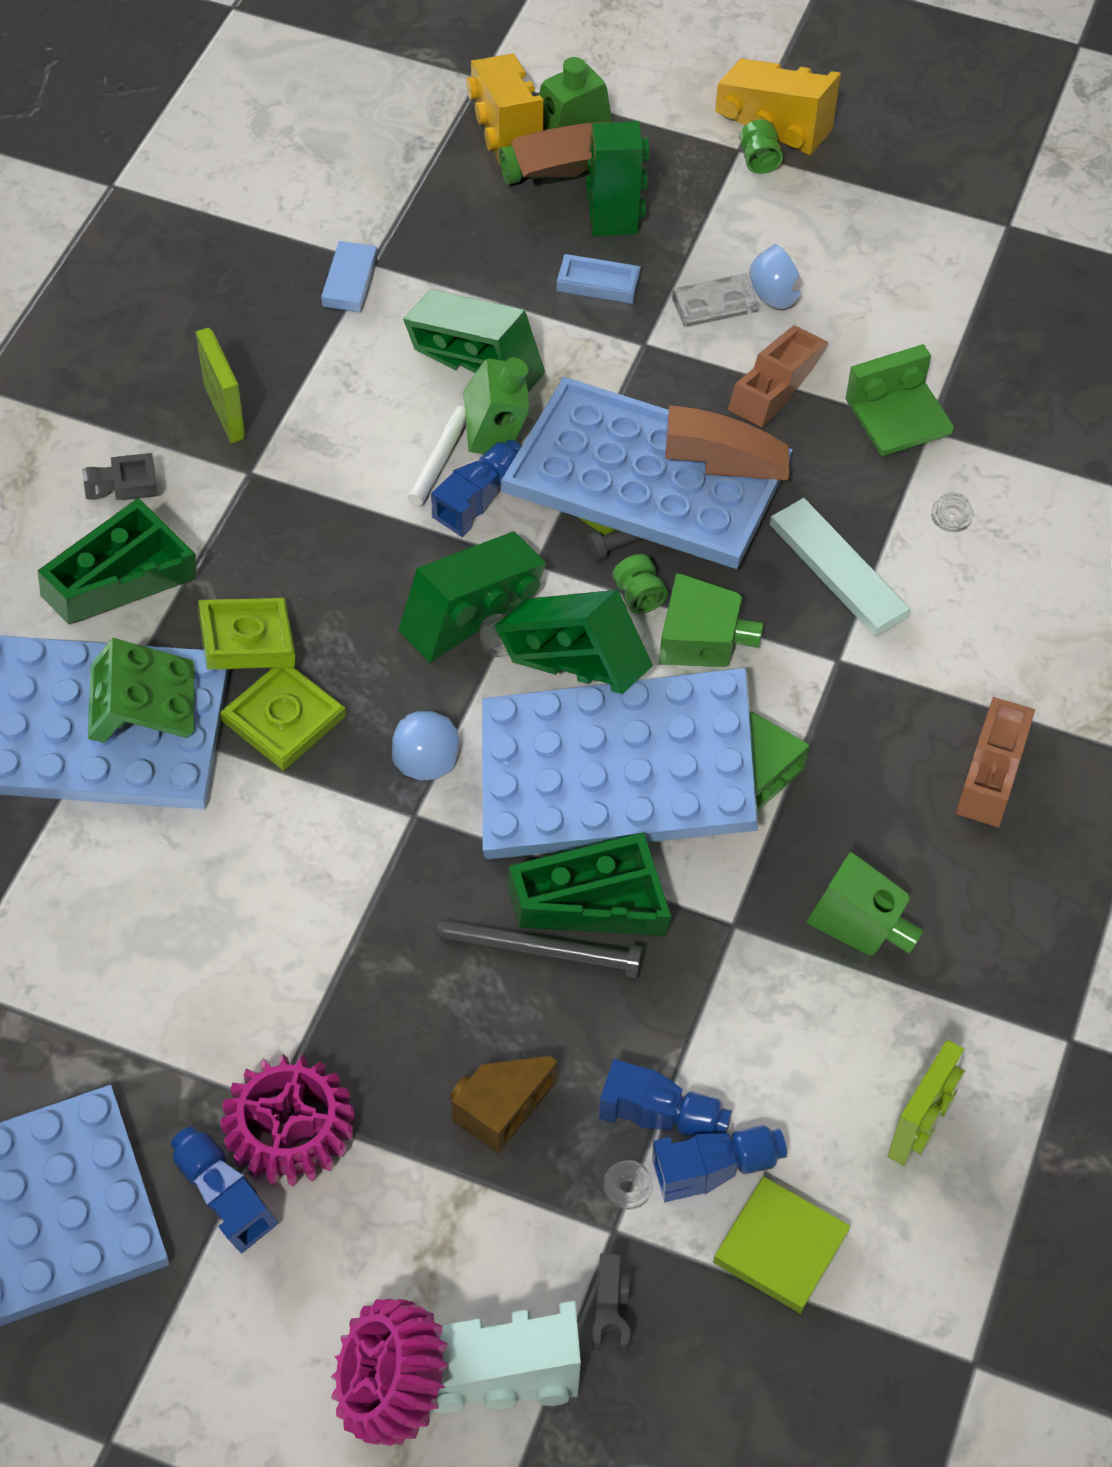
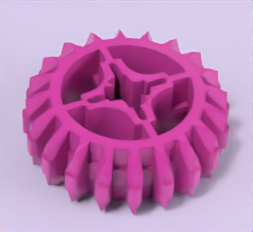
M284 1054L279 1059V1065L271 1067L270 1063L263 1058L260 1063L262 1072L257 1074L246 1068L243 1073L246 1084L232 1082L230 1091L233 1098L224 1099L222 1107L224 1114L227 1116L222 1118L220 1124L222 1132L227 1134L226 1138H224L227 1151L235 1152L233 1155L234 1161L239 1168L249 1164V1174L254 1180L267 1171V1180L272 1186L279 1180L280 1175H286L288 1184L292 1187L297 1182V1174L305 1173L306 1178L313 1182L316 1178L315 1167L319 1165L321 1168L331 1171L333 1167L331 1155L344 1157L346 1146L343 1141L351 1140L353 1137V1126L349 1123L353 1122L355 1114L354 1107L349 1105L351 1101L350 1092L346 1087L340 1088L341 1081L336 1072L326 1075V1066L321 1061L309 1069L308 1059L303 1054L295 1065H290L288 1057ZM303 1093L318 1100L324 1106L328 1115L319 1114L316 1112V1108L305 1105L303 1103ZM293 1107H294V1111H295V1116H291V1115H292V1111H293ZM282 1123H285V1124H284L283 1131H282V1130H281V1124H282ZM249 1124L259 1126L260 1131L271 1134L273 1146L270 1147L258 1141L249 1131ZM302 1141H309L301 1146L294 1147Z
M376 1299L372 1306L362 1307L359 1318H351L349 1334L342 1335L340 1338L343 1346L340 1354L334 1356L338 1363L336 1372L331 1375V1378L336 1381V1388L332 1393L331 1399L339 1402L336 1408V1417L343 1420L344 1430L353 1433L355 1438L363 1439L365 1443L375 1445H402L405 1439H416L419 1427L429 1425L430 1410L439 1409L437 1395L439 1389L446 1388L441 1380L443 1371L449 1366L443 1361V1354L448 1344L440 1340L442 1326L434 1322V1313L426 1311L422 1306L415 1305L414 1302L404 1299Z

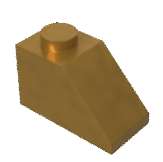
M551 1056L481 1065L471 1078L467 1075L464 1076L454 1087L450 1096L452 1121L499 1154L557 1083L558 1061Z

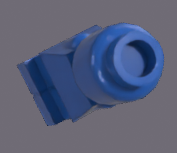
M511 439L506 442H498L485 452L479 461L453 470V473L431 493L432 518L463 538L472 529V520L485 512L498 493V487H501L502 478L521 448L520 444Z
M613 1059L600 1097L599 1119L616 1123V1119L619 1117L633 1121L640 1128L670 1131L673 1130L675 1124L679 1133L694 1137L695 1134L727 1133L732 1110L723 1108V1103L720 1099L698 1092L690 1091L685 1096H682L683 1089L655 1069L650 1070Z
M758 1125L735 1131L731 1136V1140L728 1133L695 1134L689 1140L673 1144L670 1137L653 1141L652 1162L665 1203L703 1193L707 1194L735 1177L736 1169L742 1174L772 1169L776 1166L778 1159L787 1157V1148L780 1128L770 1130L765 1125Z
M187 1127L176 1134L171 1141V1146L174 1149L173 1160L175 1165L190 1184L198 1187L208 1207L224 1221L218 1227L242 1254L276 1227L279 1222L248 1180L226 1164L224 1152L211 1135L206 1132H198L195 1127Z

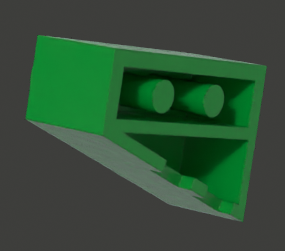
M639 121L592 123L589 145L591 159H588L587 162L590 176H586L585 179L592 237L638 234L639 218H645L646 214L645 196L640 195V191L647 190V168L642 166V162L649 161L648 137H641Z
M430 289L403 318L414 350L455 371L462 366L476 373L486 359L506 361L512 357L524 361L529 369L526 376L528 392L546 373L524 309Z
M137 498L37 570L40 596L69 625L195 580L196 554L142 500Z
M512 531L417 567L398 631L431 663L518 606L526 598H531L540 588V580L546 562L521 537Z
M618 590L526 598L494 625L512 663L554 675L560 671L577 675L578 682L588 685L593 680L610 684L611 691L623 694L653 667Z
M644 832L509 866L507 889L519 928L666 936L672 917Z

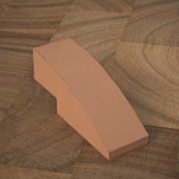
M592 123L549 129L512 140L511 144L523 177H577L585 170H588L587 162L588 159H591L589 145Z
M793 325L757 355L754 368L735 383L728 411L763 428L788 402L806 379L825 351L828 341Z
M669 405L665 459L705 462V474L788 481L789 446L748 423L721 414Z
M996 697L992 698L956 810L957 815L998 828L1000 827L1036 709Z

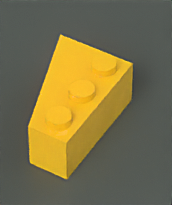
M514 53L472 60L471 77H466L468 97L470 100H476L475 112L478 124L485 125L484 135L487 149L489 151L494 150L499 165L500 147L512 145L511 141L517 137L543 131V98L541 95L532 96L531 92L535 91L532 81L524 82L523 77H526V72Z
M740 58L718 83L715 112L743 125H747L755 120L770 121L776 128L778 141L811 156L833 130L841 73L831 71L828 75L811 73V68L800 67L797 71L781 69V65L778 63Z

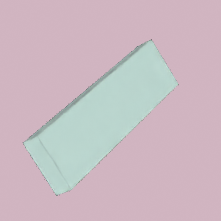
M805 498L771 516L770 526L875 637L909 617L910 608Z

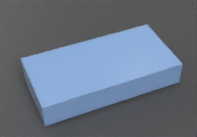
M344 241L338 242L321 296L322 307L361 312L377 259V246Z
M564 254L557 279L556 291L633 304L641 266Z

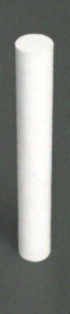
M456 407L410 491L408 500L413 505L421 506L465 427V407Z

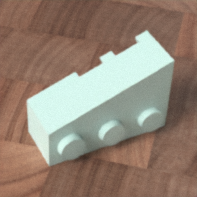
M575 1301L559 1303L560 1314L531 1319L528 1309L512 1312V1323L483 1326L481 1318L441 1325L442 1335L440 1340L448 1344L443 1354V1361L449 1366L442 1373L441 1382L446 1388L439 1389L437 1395L439 1409H433V1411L437 1413H454L463 1410L464 1405L485 1404L489 1409L500 1410L514 1407L517 1401L538 1400V1403L541 1405L555 1406L568 1402L569 1397H578L581 1361Z

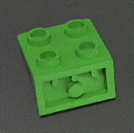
M924 344L851 366L845 399L881 456L905 450L953 433V424L926 384L931 354Z
M112 638L90 665L88 739L105 743L117 728L123 727L125 722L188 738L194 732V662L187 658Z

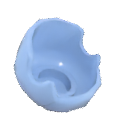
M774 244L753 260L749 276L753 291L757 297L776 309H786L793 305L801 295L800 290L796 292L792 290V286L799 278V273L784 249Z
M416 711L408 714L399 721L392 738L393 762L406 776L417 780L438 779L451 772L455 767L459 750V732L448 717L436 712Z

